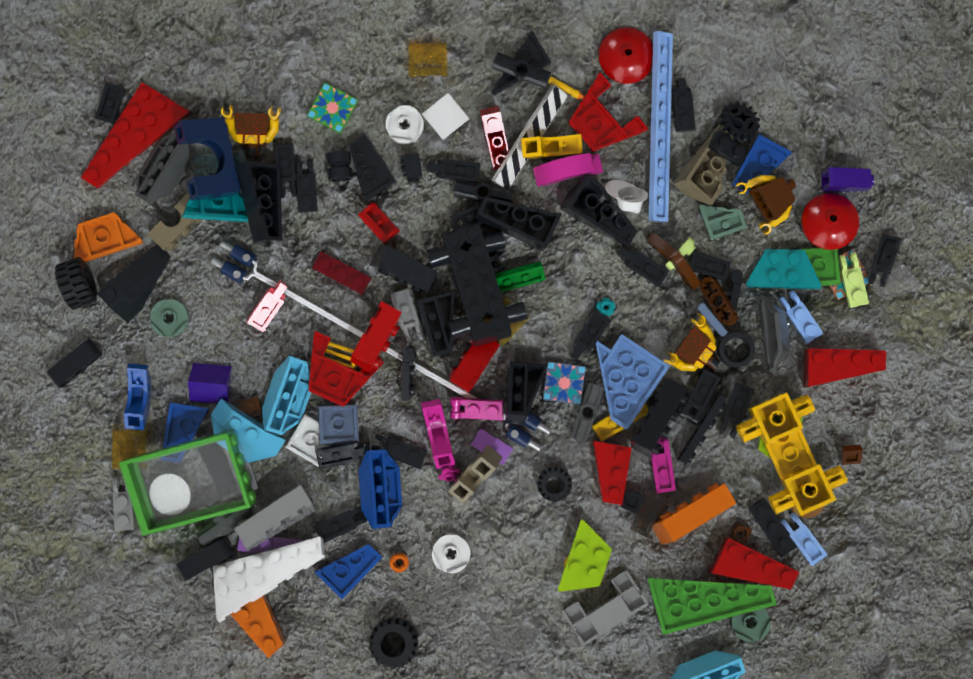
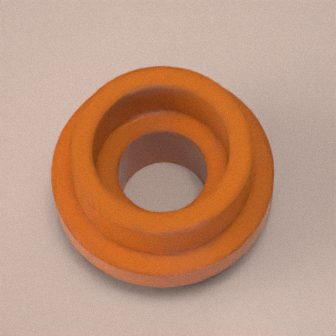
M396 553L390 559V567L395 572H403L409 566V559L403 553ZM402 559L403 565L398 566L396 560Z

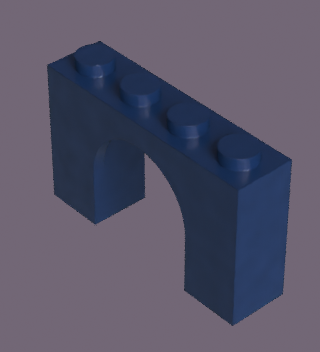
M224 117L182 120L176 124L174 129L178 145L204 144L213 150L218 160V169L215 175L193 177L187 182L190 200L230 197L240 192V184L235 167L236 162L233 160L232 144L229 142L228 126L224 121Z

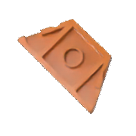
M113 212L77 225L74 258L80 257L86 263L144 244V242Z

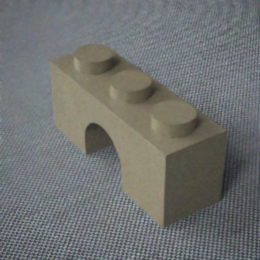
M188 193L174 206L181 215L179 224L174 227H168L160 220L147 234L166 252L174 250L179 244L178 241L191 233V227L203 220L182 218L190 197Z
M487 445L455 479L448 492L464 503L474 493L483 479L486 480L496 470L502 456Z

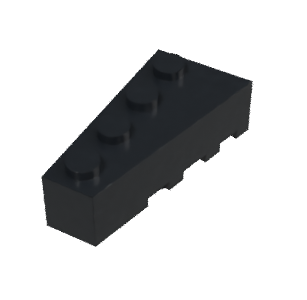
M250 161L236 164V172L253 242L273 243L283 241L280 165Z
M485 197L481 201L474 219L543 251L547 248L562 214Z
M670 378L666 379L656 396L655 405L652 404L647 412L646 421H642L638 427V436L634 435L631 439L632 449L651 459L654 454H659L662 448L660 443L663 437L667 438L672 429L669 427L671 422H676L681 413L678 411L681 404L685 405L690 396L687 394V387Z

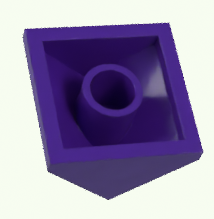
M193 363L188 380L190 401L218 403L222 398L229 402L232 366Z

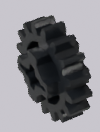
M736 101L735 104L730 102L721 111L722 113L719 115L721 121L719 124L724 125L722 131L727 130L728 137L733 135L734 140L740 138V141L743 142L745 138L750 140L756 135L761 126L758 124L760 118L755 117L757 112L751 111L752 106L747 108L745 102L740 105L739 101Z

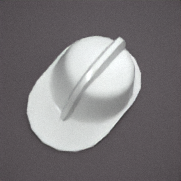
M611 180L605 185L607 193L616 198L618 207L623 211L639 213L643 201L648 198V193L645 190L623 180Z

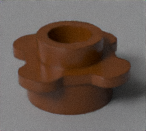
M740 522L734 523L733 532L729 534V537L744 545L747 543L752 529L748 526H742Z

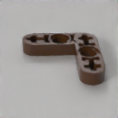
M654 232L646 238L653 249L673 264L691 290L695 291L701 285L699 279L679 251Z

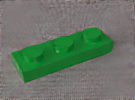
M541 261L495 274L500 293L546 280Z

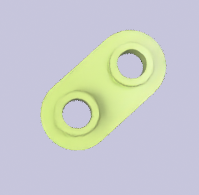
M689 237L677 251L682 256L685 254L689 256L696 248L694 246L695 241ZM670 261L666 263L665 266L669 270L675 269Z

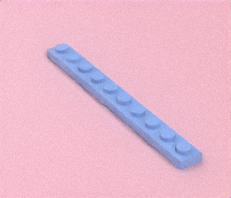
M662 31L653 32L648 221L668 222L673 34Z

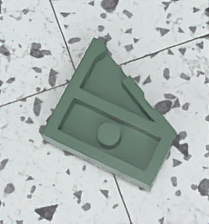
M705 205L698 206L710 241L747 228L742 211L739 209H726L724 207Z

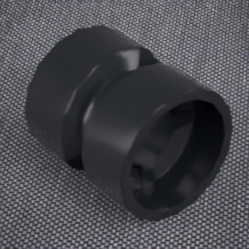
M333 151L326 153L327 165L330 166L327 170L328 181L341 182L352 180V168L349 167V164L352 163L351 152Z

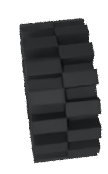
M549 467L543 470L538 477V491L548 501L558 502L564 500L572 489L571 477L562 468ZM551 477H558L562 481V487L557 492H552L547 487V481Z

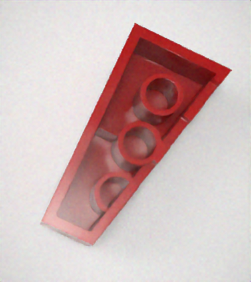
M813 348L804 350V388L886 370V350Z
M728 537L724 538L709 570L713 574L790 590L799 574L798 571Z

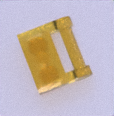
M447 43L409 44V78L429 75L447 77ZM415 64H441V68H415Z
M113 430L112 469H121L119 462L133 456V436H138V455L145 453V439L148 435V430ZM145 461L139 463L140 469H147Z

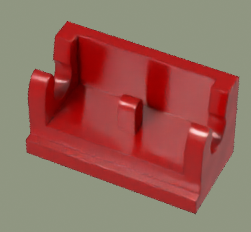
M371 203L358 214L359 218L384 245L400 232L375 203Z

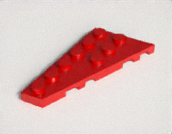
M141 82L81 176V179L99 189L113 178L119 170L130 164L135 157L146 151L163 137V134L174 128L180 120L187 117L191 112Z

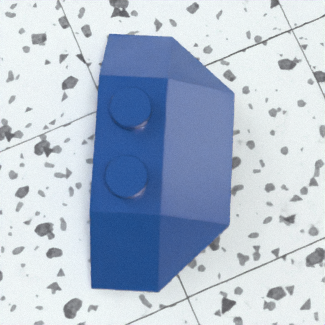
M385 449L366 451L359 468L361 510L372 529L391 527L402 507L400 468Z

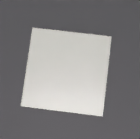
M449 93L422 113L443 140L469 120L468 116Z

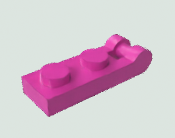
M450 398V405H452L450 418L452 419L468 418L500 421L504 419V400ZM460 405H465V410H460Z
M667 437L663 438L660 443L664 453L654 454L651 459L656 493L676 491Z

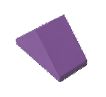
M482 429L479 430L471 443L473 447L480 451L489 445L502 456L500 461L502 465H504L513 448Z

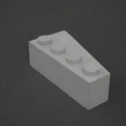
M300 485L271 503L265 509L263 508L254 513V516L240 521L234 529L247 551L315 512V509Z

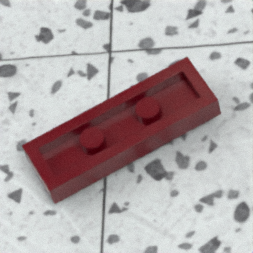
M320 252L312 267L317 272L361 295L365 293L372 279L323 252Z

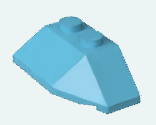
M288 356L274 372L262 406L264 430L283 435L287 430L301 422L311 395L308 392L310 371L306 361Z
M222 398L211 414L214 434L233 429L234 434L237 435L239 440V451L243 454L244 460L247 463L276 456L286 441L280 435L264 430L263 424ZM225 440L216 442L228 450Z
M715 650L680 664L671 679H738L746 671L740 655Z

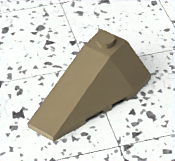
M719 124L715 131L719 130L726 135L728 133L727 130L722 131L724 125ZM714 132L683 168L673 184L685 196L708 205H712L721 192L723 174H726L727 170L725 167L727 160L708 148Z

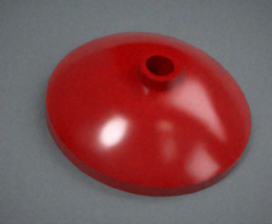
M625 27L612 31L604 38L599 49L598 57L602 71L607 77L617 83L633 84L641 81L650 73L653 67L652 41L645 33L635 28ZM625 50H630L632 54L626 55Z
M825 193L816 196L806 205L801 217V226L804 235L813 245L825 250H836L848 245L856 236L859 229V215L855 206L844 196ZM830 216H834L836 221L832 222Z

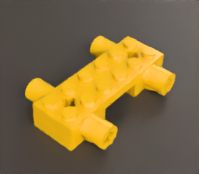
M782 393L748 408L752 418L736 425V430L743 443L761 436L784 487V490L768 496L774 513L779 514L793 507L795 514L802 516L836 501L832 489L847 483V477L840 465L823 472L821 465L817 464L801 430L803 426L799 419L815 412L814 405L808 394L791 400L788 393ZM773 414L779 416V419H777L778 423L772 421ZM806 486L811 487V490H809L810 494L805 493Z

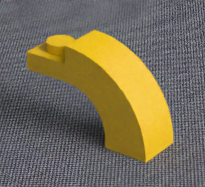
M581 134L521 138L523 158H552L583 154Z

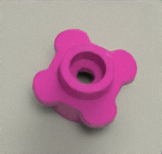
M454 465L443 467L440 469L441 474L438 475V479L448 482L456 479L457 474L460 473V470L456 469Z

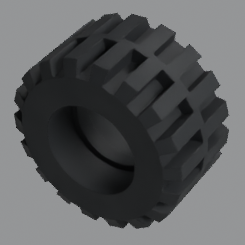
M80 257L55 266L57 285L63 299L72 310L97 301V290L92 274Z
M398 617L382 620L375 626L369 638V651L371 650L372 658L376 659L377 664H382V667H391V669L401 668L405 664L410 663L418 647L417 632H415L413 625H410L407 620H401ZM397 632L405 639V647L400 653L392 654L384 649L382 640L387 633Z

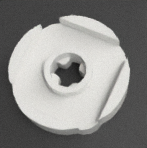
M408 105L396 107L386 118V130L389 137L397 143H414L423 133V118L414 107ZM404 120H407V123L410 124V127H407L406 130L399 126Z
M444 535L433 546V562L438 569L444 572H460L469 562L470 547L466 540L459 535ZM447 549L456 550L457 553L454 555V559L446 556L448 553Z

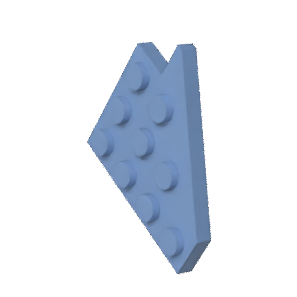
M621 334L611 350L598 341L596 342L610 418L625 430H628L670 366Z

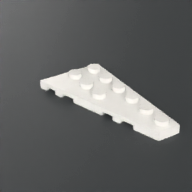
M316 537L213 566L217 621L222 622L232 612H238L248 602H254L278 587L280 582L294 577L293 574L301 569H307L325 557L323 539Z

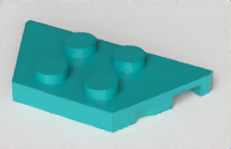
M238 193L230 197L191 201L189 197L182 214V218L248 222L243 198Z
M766 249L746 282V287L821 289V283L805 250Z

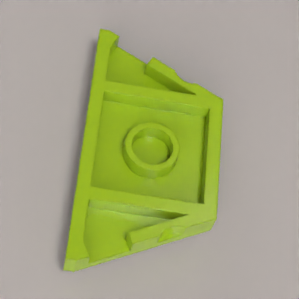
M580 519L557 588L559 592L599 587L612 551L610 546L582 519Z

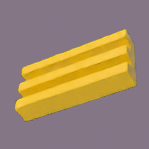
M329 342L328 346L349 353H353L354 351L353 349L332 342ZM326 349L325 353L349 361L351 359V357L340 354L329 349ZM326 357V358H328V359H330V360H332V361H335V362H337V363H339V364H341V365H344V366H346V367H348V368H350V369L355 370V366H356V365H355L354 363H352V365H350V364H347V363H344V362H341V361H338V360H335V359Z

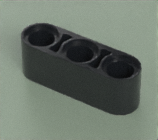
M88 339L51 367L47 374L56 386L61 388L98 360L103 353L92 339Z
M224 537L177 563L176 566L184 581H187L234 555Z

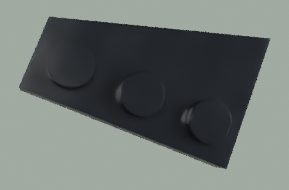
M365 134L349 144L364 203L395 184L396 180Z

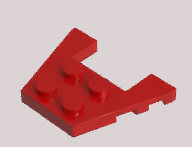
M601 72L568 123L577 134L582 135L583 142L592 152L644 133L649 129L638 116L622 128L597 98L612 86Z
M315 331L308 392L344 407L382 366L384 361L381 360L378 367H373L371 372L363 368L360 372L350 369L323 356L331 338Z

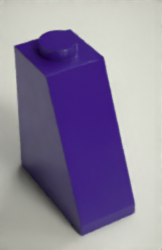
M829 167L821 173L822 193L868 191L874 185V175L871 174V169Z

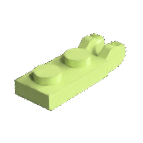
M856 252L850 254L853 267L851 269H847L845 256L839 255L840 274L849 308L869 304Z

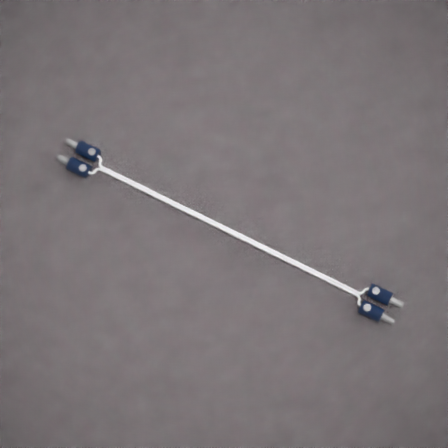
M225 241L221 243L220 247L231 252L230 257L249 268L254 264V273L246 277L247 271L229 261L223 263L214 257L211 263L221 269V274L239 284L255 276L272 287L276 286V282L256 271L257 263L255 260L257 255L238 244L232 246ZM287 288L284 291V294L357 336L362 337L363 332ZM388 348L387 353L402 361V354ZM413 361V365H416L418 371L465 398H476ZM529 412L524 426L533 431L539 429L548 435L552 430L541 423L542 419ZM505 424V429L508 431L505 437L524 448L528 445L540 451L542 445L533 441L531 434L513 424L509 429L508 424Z

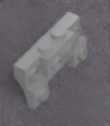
M627 570L611 579L618 594L593 610L585 613L578 601L562 610L563 615L583 646L602 634L604 636L614 631V626L619 623L624 625L631 620L630 616L649 605Z

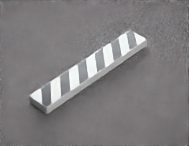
M552 84L493 176L492 181L501 188L509 189L528 160V158H523L521 138L542 137L568 95L556 85Z

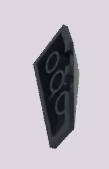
M584 175L568 192L559 208L576 220L627 248L637 233V230L625 214H622L617 208L615 201L607 195L604 187L588 175Z
M156 244L113 278L97 294L115 313L129 323L144 308L146 300L154 290L156 282L161 277L171 257Z

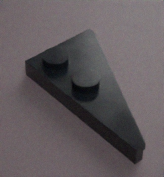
M530 32L514 58L525 60L529 64L543 69L550 65L551 61L534 32ZM518 67L516 70L519 74L527 72L524 67ZM504 73L491 93L494 97L520 81Z

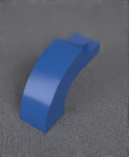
M129 363L127 366L128 398L124 411V425L127 429L144 430L150 405L151 376H149L148 365Z

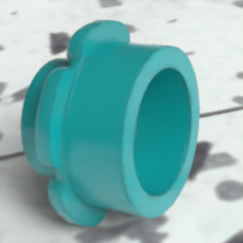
M603 298L597 303L598 312L604 316H611L614 313L616 306L609 298Z

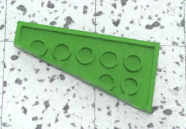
M647 578L663 635L777 605L772 587L768 585Z

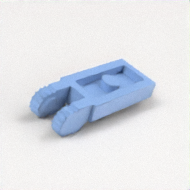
M791 290L788 293L795 306L790 308L784 297H780L779 302L804 342L808 344L822 335L823 332L803 302Z
M792 512L790 514L791 519L799 527L792 530L786 520L782 519L780 522L805 559L813 566L826 557L827 553L805 523H802L798 516Z

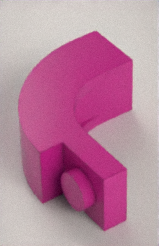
M587 153L539 165L533 168L537 187L553 185L563 180L584 175H598L603 173L599 154L591 155Z
M440 399L421 403L436 469L455 465Z

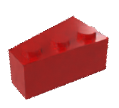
M381 301L375 317H372L369 327L363 333L353 351L350 362L368 372H371L373 367L377 368L382 360L380 357L382 351L387 352L391 344L389 342L391 336L395 337L400 329L398 323L402 312Z
M471 339L469 344L472 346L468 351L465 350L459 358L461 363L458 367L454 366L449 374L451 377L449 381L470 393L499 348L500 344L496 341L474 347Z
M592 441L601 501L622 505L632 448Z

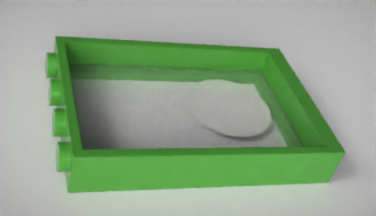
M233 429L128 457L119 462L142 536L251 508L256 503V494L251 489L249 483L250 475L245 470L244 456L239 451V440L237 435L234 434Z

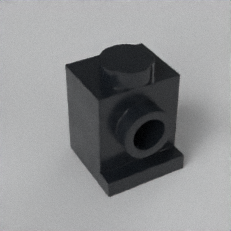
M419 154L400 156L401 163H405V165H402L403 177L407 176L408 184L419 183V180L423 179Z

